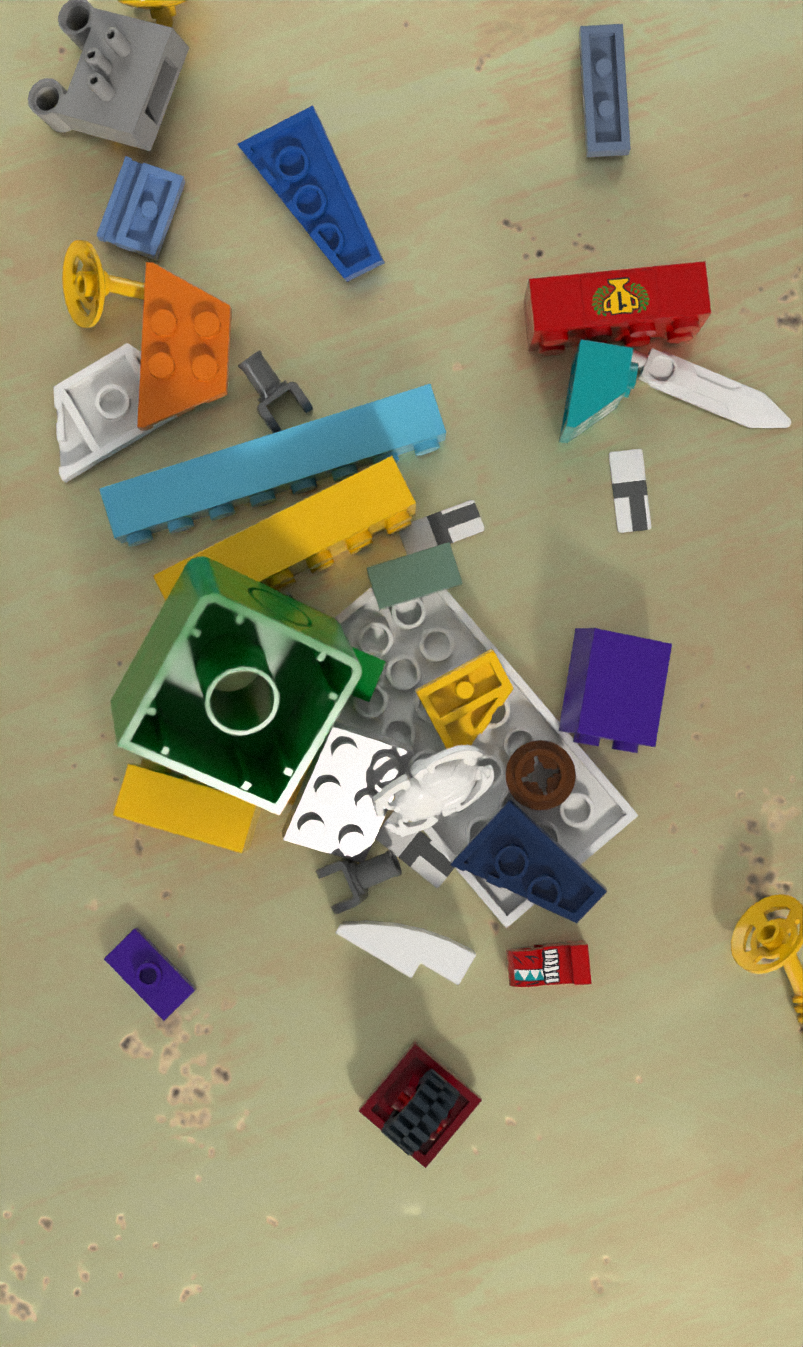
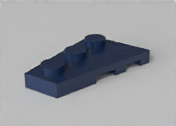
M511 799L507 801L450 863L451 866L459 870H466L496 887H503L527 898L529 902L575 923H578L607 892V888Z

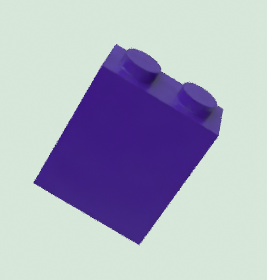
M575 628L558 731L574 734L573 742L599 746L600 739L613 741V750L638 753L639 745L655 747L672 644L597 628Z

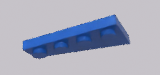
M313 105L237 144L347 282L385 264Z

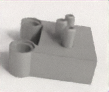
M69 0L62 6L59 12L58 23L62 31L82 50L68 91L52 78L39 80L29 91V107L39 118L57 132L65 133L75 130L151 151L187 56L189 46L172 27L97 9L87 0Z

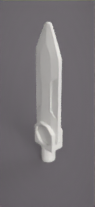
M651 348L648 355L633 350L631 362L639 363L638 370L641 371L638 380L648 383L652 388L748 428H788L791 425L790 418L761 391L665 351L660 352Z

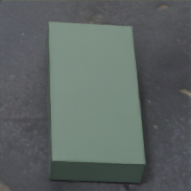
M450 542L366 568L379 610L463 584Z

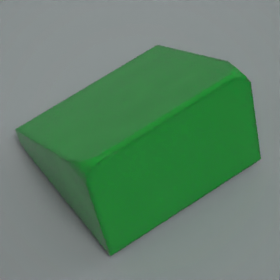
M352 647L361 665L362 674L351 695L369 703L385 668L386 661Z

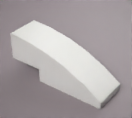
M370 920L343 921L336 931V934L412 978L421 963L456 985H459L476 956L475 950L449 937L424 928L396 922Z

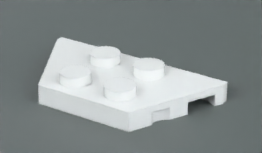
M128 343L53 387L54 405L57 409L58 420L56 423V434L60 450L61 467H59V475L65 483L178 417L175 415L154 424V428L147 431L137 428L141 351Z

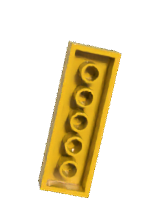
M390 456L152 576L166 601L185 565L191 559L203 556L280 592L296 583L295 575L307 569H310L312 574L318 573L335 563L333 556L347 549L350 555L358 553L373 544V536L385 530L390 536L406 529L412 524L410 521L412 517L416 515V502L395 460Z

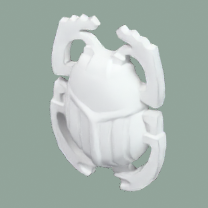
M458 745L443 750L426 760L419 759L412 765L411 774L414 778L409 780L407 774L400 776L372 798L374 800L372 805L374 806L375 815L382 817L384 815L383 807L398 812L396 817L397 823L389 820L385 821L384 824L390 832H394L396 835L404 837L422 831L439 821L437 815L442 814L445 817L455 811L459 812L484 795L489 790L494 779L492 765H487L486 767L477 766V758L479 756L482 757L483 753L480 748L472 745ZM401 790L393 801L388 802L393 794Z

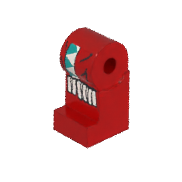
M584 940L533 944V946L506 950L509 986L534 987L557 984H592L588 944Z

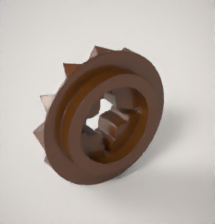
M536 740L522 745L514 751L506 765V785L511 795L518 803L529 809L541 811L559 806L569 797L575 785L576 771L571 757L562 747L550 741ZM535 756H537L538 762H541L543 769L559 770V773L552 774V777L546 779L547 786L545 789L547 794H543L542 788H539L537 782H522L523 777H527L528 774L534 772Z

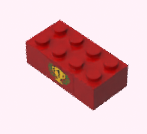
M706 261L531 278L528 281L523 300L528 351L539 350V355L541 356L562 354L567 347H577L581 339L606 344L624 342L625 347H641L650 344V339L666 337L668 343L686 342L692 340L693 335L698 334L711 315Z

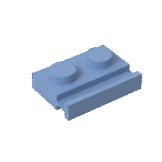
M125 156L96 235L99 241L115 244L119 248L157 261L186 183L184 176L144 162L142 164L133 161L132 158Z

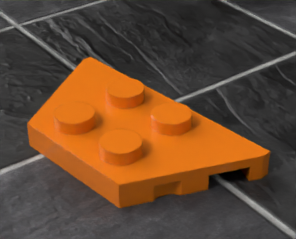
M146 262L137 423V428L142 431L154 428V424L177 415L179 417L188 413L204 402L210 403L228 395L231 306L152 262Z

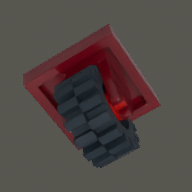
M414 1041L359 1107V1112L378 1127L387 1138L407 1155H411L426 1168L479 1105L482 1098Z

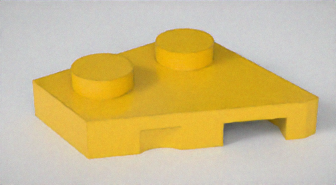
M490 649L415 689V692L445 748L449 749L458 745H472L480 733L482 734L491 722L494 712L503 705L514 688L494 650Z

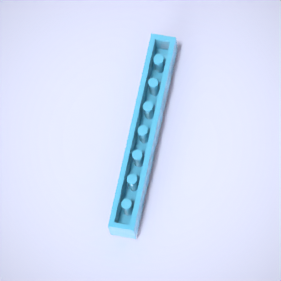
M427 384L99 488L114 538L120 543L127 542L128 546L132 547L152 541V533L169 529L170 534L188 530L194 527L193 520L210 516L211 521L229 517L235 514L234 507L251 503L252 508L270 504L276 501L275 494L292 490L293 495L311 491L317 488L316 481L333 477L334 482L342 481L358 473L357 468L376 464L390 456L397 463L399 461L398 455L410 451H415L416 456L431 453L440 448L439 442L446 440V430L431 384Z

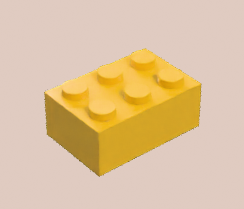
M142 757L141 763L128 764L113 816L238 853H244L250 849L261 813V807L187 775L173 773V769Z

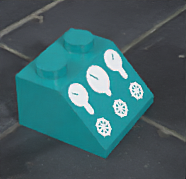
M580 340L572 360L559 442H570L614 411L623 397H629L630 390L635 387L639 363L631 362L633 348Z

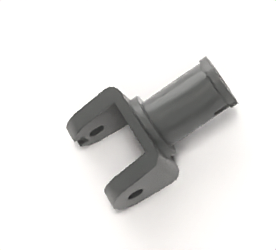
M260 350L238 365L261 398L258 399L260 404L257 406V412L272 433L282 430L266 405L287 390H289L305 413L313 410V406L296 382L287 383L286 380L281 382Z
M391 849L384 854L359 864L353 860L342 858L315 871L318 879L342 870L353 896L331 906L334 915L356 907L366 900L368 888L395 876L402 875L399 861Z

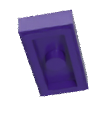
M137 927L104 958L163 1021L197 989Z

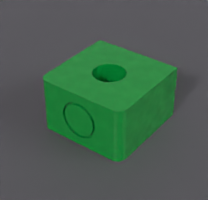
M195 557L185 565L110 701L116 743L121 748L280 815L360 680L362 668L341 624L335 618L208 557ZM248 671L257 674L249 685L236 691H222L214 688L222 678L235 672Z

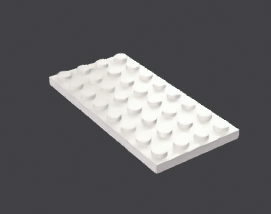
M370 587L335 617L341 624L352 647L386 661L385 668L370 702L368 703L350 695L335 721L410 744L414 754L405 771L409 780L414 778L411 774L414 762L419 759L426 760L446 750L415 689L490 649L494 650L514 688L503 705L494 712L491 722L483 733H480L472 743V746L480 748L483 753L482 757L479 756L477 758L476 765L483 767L492 765L494 779L489 790L477 801L459 812L455 811L445 817L442 814L437 815L439 821L424 829V832L450 862L509 799L580 864L585 862L639 816L578 743L573 742L572 736L569 733L558 731L560 722L447 590L379 610L373 588ZM545 740L559 745L569 754L575 766L576 779L571 794L562 804L549 810H533L521 805L513 798L506 785V765L516 749L531 741ZM535 756L534 772L528 774L527 777H523L522 782H537L539 788H542L543 794H547L545 789L547 786L546 779L552 777V774L559 773V770L543 769L541 762H538L537 756ZM401 790L397 791L394 796L396 797ZM456 868L505 928L510 926L534 905L525 897L503 887H496L486 882L485 879L466 870L462 871Z

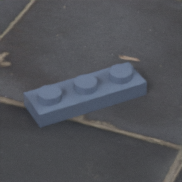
M623 24L580 26L579 47L586 157L629 155L631 147Z

